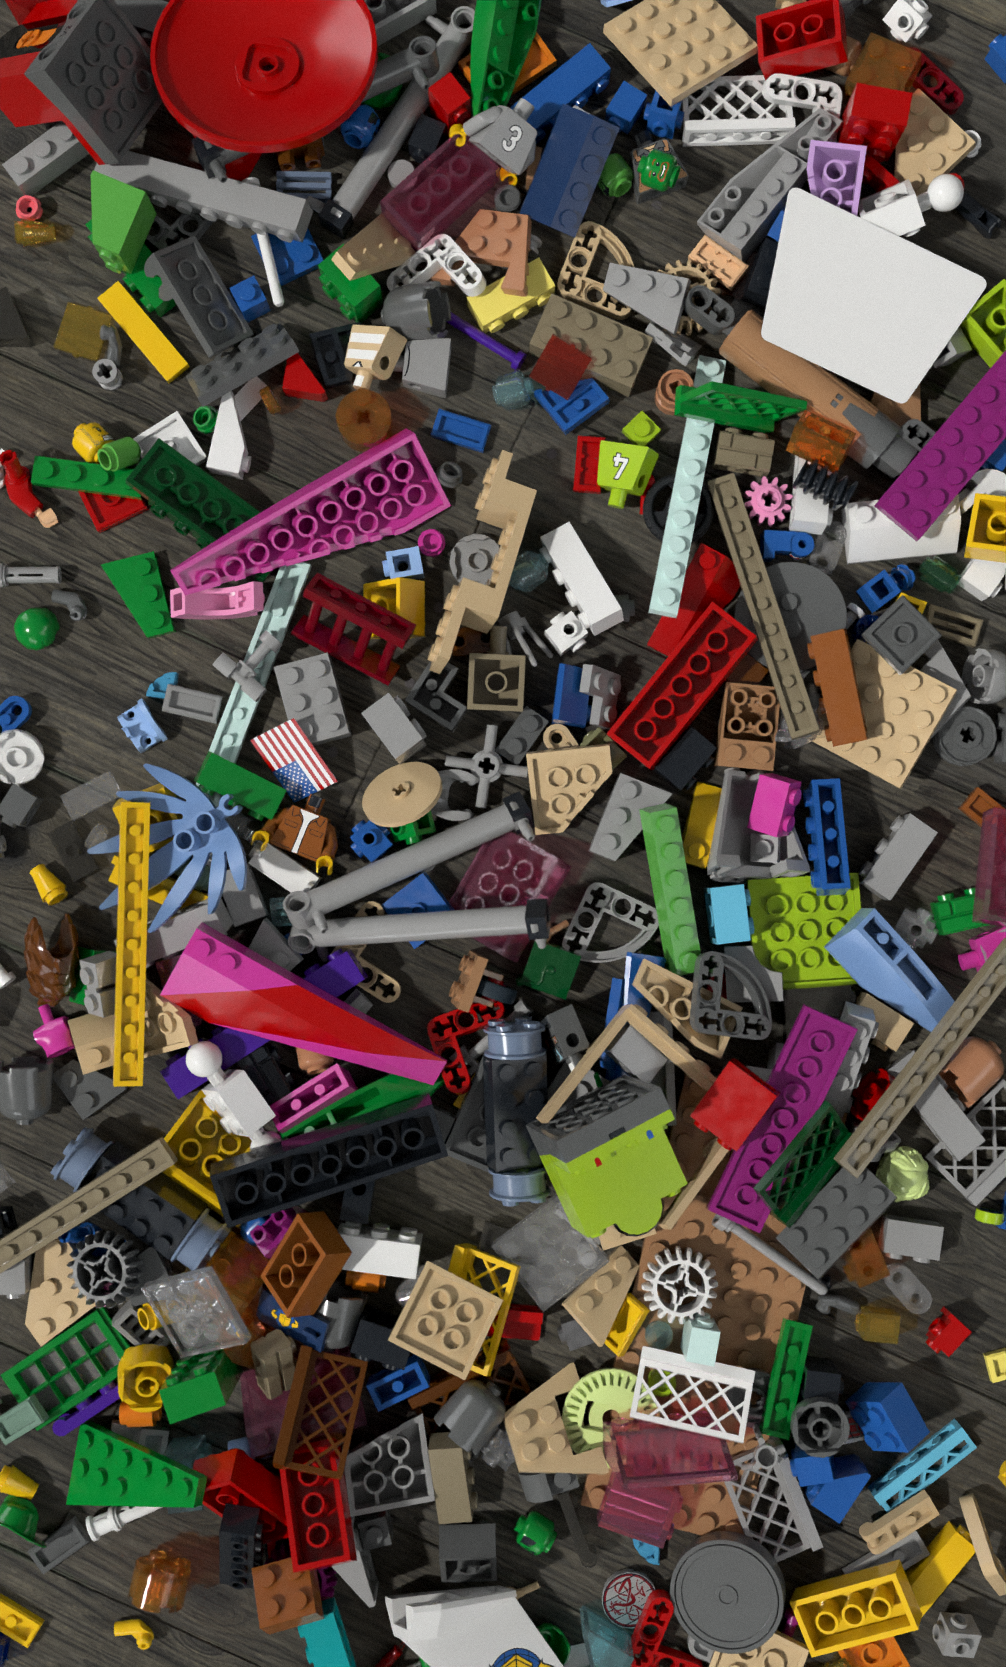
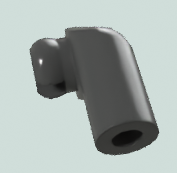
M825 1294L817 1298L819 1301L816 1304V1309L824 1314L830 1313L831 1306L852 1315L857 1314L859 1311V1303L843 1295Z

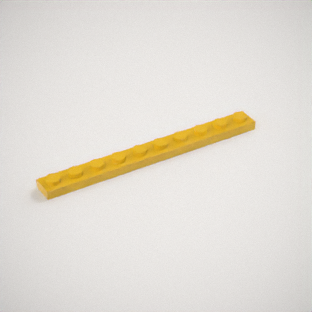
M120 802L113 1061L114 1087L143 1086L150 803Z

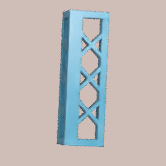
M954 1418L870 1484L868 1489L879 1505L888 1513L927 1488L977 1447ZM963 1440L967 1443L959 1451L952 1450ZM940 1458H942V1464L940 1466H938L937 1468L930 1467ZM921 1474L920 1481L916 1485H908ZM899 1491L898 1499L888 1505L886 1501Z

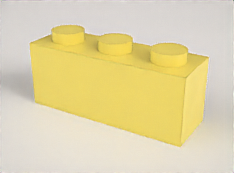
M540 258L528 263L527 297L504 294L501 285L505 276L486 286L485 290L478 296L467 297V307L482 332L487 333L490 331L495 333L505 326V322L512 318L518 320L528 314L530 308L536 305L539 307L546 305L551 294L555 295V284Z

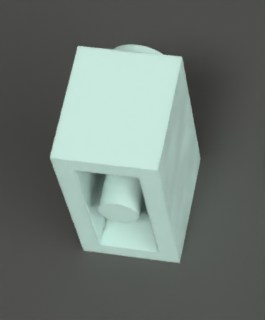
M698 1312L694 1313L695 1320L685 1316L680 1344L685 1360L687 1362L715 1366L721 1332L714 1318H710L711 1315L704 1312V1317L700 1316Z

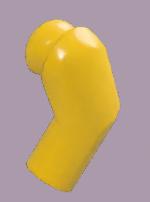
M141 1619L116 1621L114 1623L115 1637L132 1635L137 1640L138 1648L143 1650L148 1649L152 1645V1640L154 1639L153 1630Z

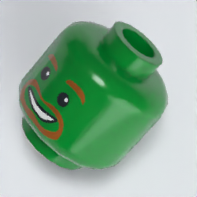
M654 149L648 156H642L637 172L641 173V183L644 186L659 192H665L669 187L673 188L675 186L681 166L677 165L676 156Z

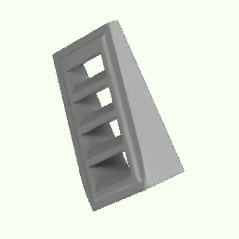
M130 1300L113 1315L112 1326L135 1346L148 1344L156 1335L159 1339L154 1343L155 1345L166 1347L172 1341V1338L161 1327L151 1330L141 1339L140 1336L146 1330L141 1325L135 1331L131 1328L139 1321L137 1312L142 1307L140 1305L133 1306ZM133 1314L134 1316L126 1323L125 1320Z

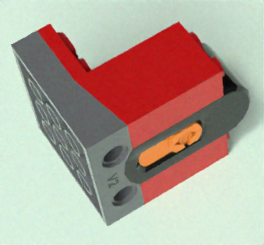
M49 0L36 3L21 25L12 28L0 38V109L15 127L63 121L98 165L120 163L163 101L158 93L152 74L151 49L114 0Z

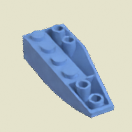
M861 908L824 946L860 987L929 1032L933 1031L955 1002L931 970L875 908Z

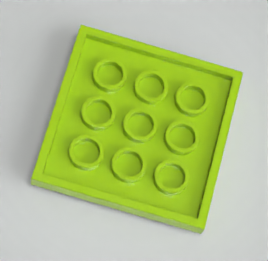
M849 873L851 888L845 895L817 896L816 888L811 886V876L746 880L751 898V906H748L749 917H752L754 923V934H750L751 946H753L755 956L763 966L771 971L782 972L783 989L858 984L824 948L861 909L858 873Z

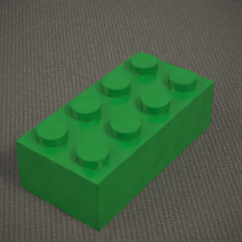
M224 1339L210 1343L208 1349L198 1352V1349L195 1348L181 1355L182 1358L176 1362L175 1367L171 1370L169 1376L165 1378V1382L159 1389L170 1424L227 1404L244 1372L233 1340L224 1342Z

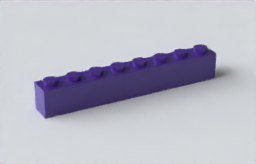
M341 948L327 957L330 961L322 967L317 963L304 972L306 975L304 980L336 998L368 977L352 950L349 949L343 952ZM222 1026L213 1030L211 1033L214 1037L208 1040L217 1045L222 1053V1070L230 1067L270 1041L269 1039ZM180 1053L165 1061L168 1067L160 1071L177 1099H180L208 1081L207 1077H198L192 1074L186 1065V1055L181 1057Z

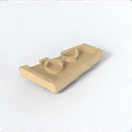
M622 1245L617 1246L562 1303L564 1308L598 1347L604 1345L640 1267Z

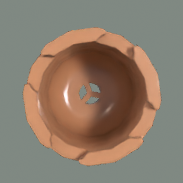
M975 1036L966 1037L938 1073L948 1085L945 1090L951 1088L958 1095L957 1098L962 1104L970 1108L1003 1075L1004 1065L1000 1057L1002 1053L1000 1048L991 1040L987 1042Z

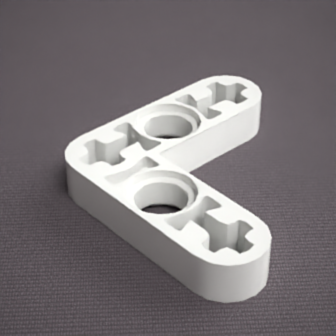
M780 73L771 75L763 83L762 94L768 102L812 109V114L819 108H822L838 119L840 118L842 91L836 83ZM777 82L778 88L786 89L791 84L789 91L781 90L777 94H774V89L770 88V86ZM798 85H803L807 88L809 95L806 100H801L796 96L795 90ZM827 91H830L829 95L834 97L829 103H827V98L818 96L813 101L815 94L823 95ZM836 134V136H835V138L833 139L832 142H835V143H836V141H837V134Z
M439 234L390 274L387 279V287L392 291L394 288L399 287L398 284L400 282L403 283L402 286L424 283L443 268L466 295L474 297L485 290L486 280L480 269L450 236ZM456 261H464L463 266L458 270L451 269ZM428 262L424 270L415 271L418 264ZM468 274L476 281L474 284L467 281L466 277Z

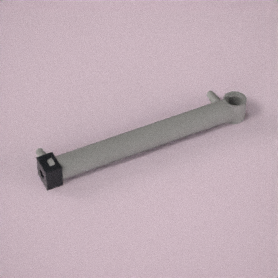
M468 6L456 8L451 15L449 25L432 15L427 16L426 23L432 29L442 34L436 43L440 68L435 76L428 78L430 86L451 72L467 47L471 45L475 14L472 8ZM461 24L470 25L467 29H462L459 26ZM415 78L412 79L333 200L328 199L325 204L312 196H308L306 199L311 208L319 213L321 225L343 240L354 225L353 219L416 126L420 114H424L429 106L428 90H423Z
M519 791L503 798L504 805L308 892H291L284 899L283 908L293 927L307 929L315 923L321 933H327L329 928L324 915L513 830L516 831L517 835L522 833L527 841L534 840L535 835L532 828L535 825L531 810Z
M547 898L528 899L526 906L326 919L329 928L327 933H321L315 923L307 929H297L292 925L288 937V945L294 952L301 954L310 953L316 947L322 962L329 961L327 957L329 956L328 947L519 934H528L529 940L535 939L538 948L544 949L547 946L546 940L549 939L551 917Z

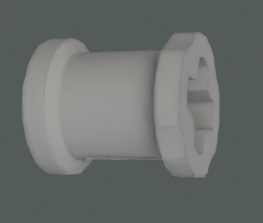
M101 359L94 364L93 376L103 389L114 391L122 385V373L113 361ZM109 371L111 377L106 379L105 373Z

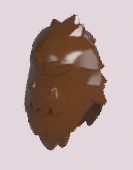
M66 913L64 920L61 921L59 939L52 949L47 950L42 928L38 924L36 917L31 919L24 935V958L28 969L26 975L31 986L29 992L39 998L38 1006L49 1004L51 1007L56 1006L77 984L75 970L79 965V936L70 915Z

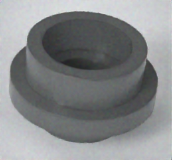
M453 462L443 463L437 468L435 473L438 481L445 487H458L463 480L462 469Z

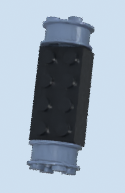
M529 1016L516 1017L515 1022H505V1019L488 1020V1025L483 1027V1031L488 1034V1049L483 1054L486 1159L487 1165H489L488 1172L493 1175V1187L489 1190V1196L502 1201V1205L508 1207L517 1206L519 1202L543 1203L546 1202V1197L551 1194L550 1187L546 1185L547 1171L526 1127L527 1124L537 1120V1115L548 1103L546 1049L542 1047L541 1032L545 1030V1025L539 1021H532V1017Z
M85 1127L76 1140L72 1139L63 1151V1154L66 1155L64 1160L60 1159L51 1174L54 1175V1180L57 1181L61 1178L74 1188V1193L135 1153L118 1141L106 1143L93 1134L94 1129L92 1127L89 1129ZM163 1172L100 1211L167 1259H170L171 1262L178 1260L191 1270V1276L193 1274L196 1276L201 1274L219 1249L220 1244L232 1230L227 1228L226 1222L222 1224L208 1214L207 1203Z

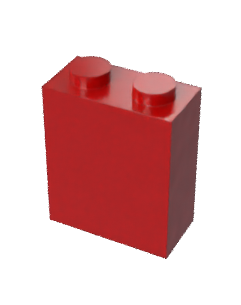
M733 1058L728 1062L690 1116L695 1119L694 1124L700 1130L706 1133L712 1132L718 1137L717 1142L729 1151L734 1149L737 1152L781 1093Z

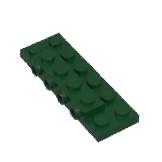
M160 438L150 448L125 482V484L149 500L148 504L152 506L150 511L160 519L169 518L174 522L173 527L177 532L184 536H187L188 533L197 539L196 544L201 549H204L261 513ZM272 571L257 573L252 576L264 583Z

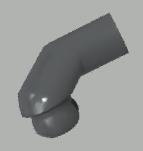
M104 324L100 329V338L102 340H109L106 359L113 361L119 367L123 345L118 329L113 325L107 326Z
M58 589L53 590L52 602L66 605L71 613L69 616L72 620L80 621L87 616V606L78 593Z

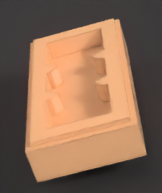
M707 235L703 236L688 256V260H691L694 265L697 266L698 263H701V270L704 272L710 269V276L717 278L719 283L731 291L749 268L746 263Z

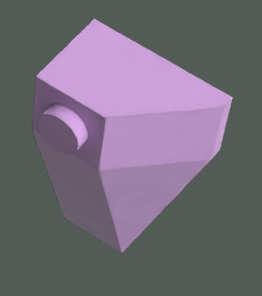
M811 140L806 168L811 194L857 216L867 146Z

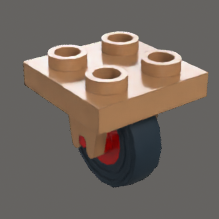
M470 950L468 956L464 955L461 959L459 971L462 972L458 982H453L449 997H452L450 1002L457 1009L469 1013L473 1001L492 1008L494 1002L496 1003L497 1001L513 1004L517 991L503 984L504 976L502 974L486 969L487 958Z

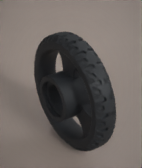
M675 474L665 476L655 482L647 492L643 504V516L646 526L660 541L663 540L664 530L662 529L666 524L671 497L668 499L663 511H653V503L657 494L662 489L670 486L673 490ZM704 483L700 496L704 503L705 513L697 514L691 543L700 539L708 531L714 518L715 507L713 498Z

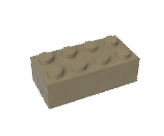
M551 294L530 341L529 354L583 378H593L597 384L629 397L651 348L653 337Z

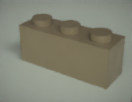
M450 1432L431 1433L428 1454L439 1524L472 1522L473 1511L478 1509L477 1491L472 1492V1485L475 1484L474 1467H469L468 1460H471V1451L468 1453L448 1437Z

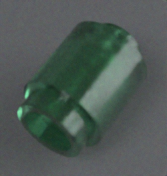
M936 555L931 559L927 557L918 569L921 572L919 579L941 593L945 591L950 594L962 577V575L957 573L958 569Z

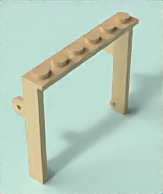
M629 1004L621 1007L600 1036L591 1043L586 1054L537 1115L536 1119L541 1123H549L554 1118L556 1112L626 1022L706 1092L717 1078L709 1072L710 1067L701 1060H695L688 1054L690 1050L684 1044L671 1039L668 1036V1030L659 1023L654 1024L647 1017L648 1013L641 1006ZM718 1138L712 1139L705 1146L702 1152L705 1159L688 1180V1184L683 1187L666 1211L662 1209V1217L657 1224L663 1229L671 1230L729 1151L717 1142Z

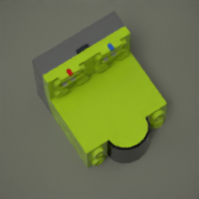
M622 1075L560 1107L549 1123H541L539 1120H535L526 1125L571 1226L587 1238L601 1236L607 1231L606 1228L609 1226L626 1236L638 1237L649 1233L658 1225L663 1216V1197L669 1198L677 1195L681 1191L680 1188L688 1184L664 1131L668 1128L667 1123L675 1120L661 1087Z

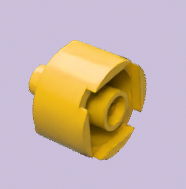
M142 1344L125 1350L117 1370L118 1394L122 1402L124 1401L128 1404L130 1409L146 1413L163 1407L159 1389L165 1382V1378L169 1376L174 1368V1361L167 1347L155 1344Z

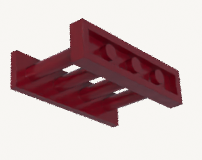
M316 573L303 593V597L313 601L309 616L303 615L292 630L291 635L325 653L328 652L329 655L389 686L400 669V665L392 662L397 646L402 649L414 633L416 624ZM323 607L337 614L333 630L318 622ZM348 620L362 627L358 642L343 636ZM372 633L387 641L382 656L367 648Z

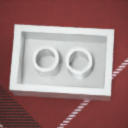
M352 1221L340 1223L337 1231L352 1251L342 1270L416 1279L423 1233H417V1229L411 1227H401V1231L390 1229L389 1225L375 1223L373 1227L362 1226V1223Z

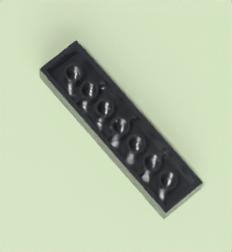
M428 1093L212 1163L210 1178L227 1228L447 1157L448 1153Z

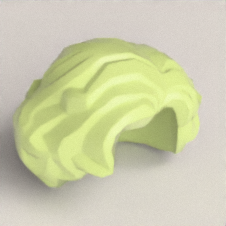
M901 1146L894 1151L885 1153L879 1161L876 1177L897 1196L895 1202L918 1199L927 1194L930 1188L927 1175L928 1163L923 1159L922 1154L914 1148Z

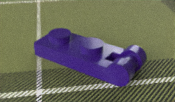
M112 1380L99 1389L101 1394L93 1399L89 1396L78 1403L76 1411H66L59 1416L53 1424V1432L57 1436H64L120 1398L118 1382L115 1383Z

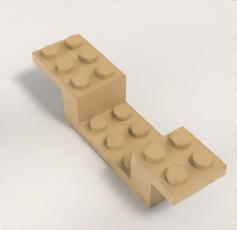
M502 450L498 459H492L490 467L487 468L482 482L484 487L482 492L479 493L475 504V509L479 510L477 520L503 529L498 544L501 546L498 554H495L490 568L493 572L485 585L463 577L459 585H453L451 592L447 595L443 607L446 611L443 618L440 619L435 633L440 637L437 636L435 644H432L427 659L432 661L429 670L438 674L441 673L450 660L460 625L487 634L497 621L537 490L505 479L513 453Z

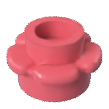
M29 195L20 197L16 203L17 216L20 219L22 218L25 223H34L36 219H40L43 214L40 200ZM32 208V211L28 212L27 209Z

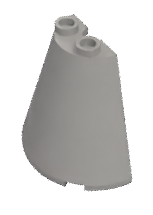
M740 768L724 770L723 785L707 865V873L715 881L747 884L746 880L796 877L810 872V867L795 827L789 832V835L781 837L779 863L750 862L751 834H764L747 828L759 776L764 774L762 770L749 771L747 775Z

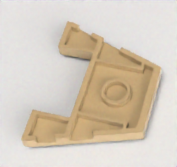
M574 1362L567 1365L505 1412L503 1421L519 1473L597 1475L609 1473L601 1447L573 1455L555 1397L568 1393L575 1383L580 1380Z

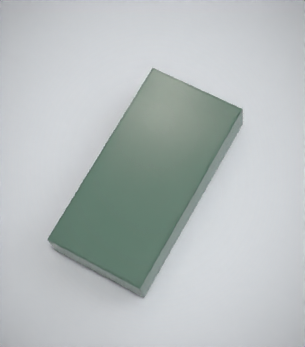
M35 1394L0 1414V1438L5 1446L49 1418Z

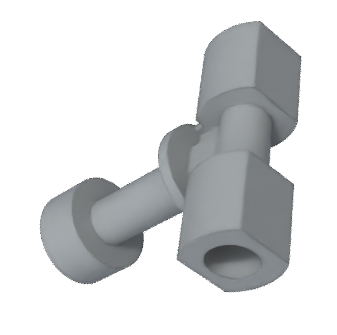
M266 630L259 637L262 644L245 663L239 660L236 664L224 652L213 663V666L228 679L231 677L242 686L240 689L255 702L263 696L267 689L254 679L257 673L253 670L270 650L276 653L283 645Z

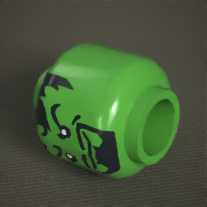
M610 154L597 185L605 195L620 197L631 188L633 171L620 154Z

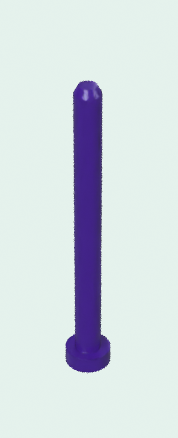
M451 312V320L446 321L448 324L511 362L512 369L516 371L520 369L527 356L526 353L521 350L518 353L514 352Z

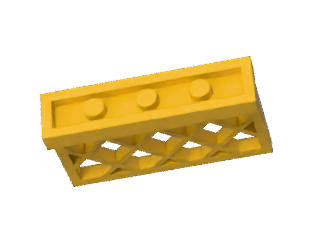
M456 1244L448 1272L470 1283H474L475 1286L481 1289L483 1288L479 1279L489 1274L496 1288L489 1293L493 1295L498 1293L500 1299L503 1300L501 1308L496 1314L498 1319L495 1317L492 1323L494 1328L493 1337L488 1340L485 1339L481 1346L487 1357L485 1366L478 1365L474 1361L470 1369L488 1377L491 1376L521 1266L476 1249L477 1246L472 1244ZM475 1256L483 1259L487 1271L478 1276L473 1268ZM504 1267L511 1270L508 1282L501 1286L495 1271Z

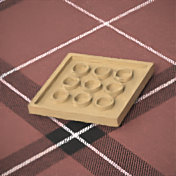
M643 0L604 24L603 33L670 107L757 54L758 50L757 43L716 0Z
M857 639L851 649L869 739L833 747L832 741L827 742L824 726L829 724L827 715L821 714L820 706L814 714L819 732L804 738L902 789L958 691L912 666L902 675H899L871 645Z

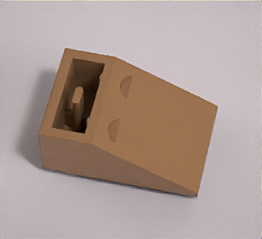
M725 683L716 738L717 749L715 750L714 766L773 771L780 710L779 700L774 687Z

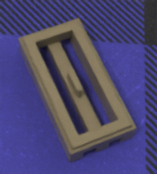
M932 604L928 606V613L925 618L931 624L972 636L969 639L937 629L942 634L940 638L972 648L976 647L983 620ZM934 613L975 625V628L973 630L934 618L933 616Z

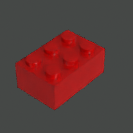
M810 0L756 16L758 61L765 81L771 75L777 73L797 76L848 62L845 14L840 0Z
M857 83L840 119L843 121V125L838 131L836 143L867 146L866 155L871 156L877 162H888L907 127L913 93Z

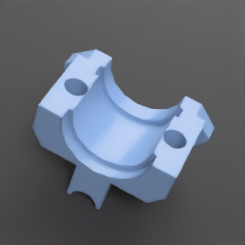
M141 698L137 701L138 704L117 718L127 738L131 739L140 753H143L160 741H166L168 737L152 716L146 702ZM134 712V717L130 718V713ZM150 738L151 743L147 744L146 741Z

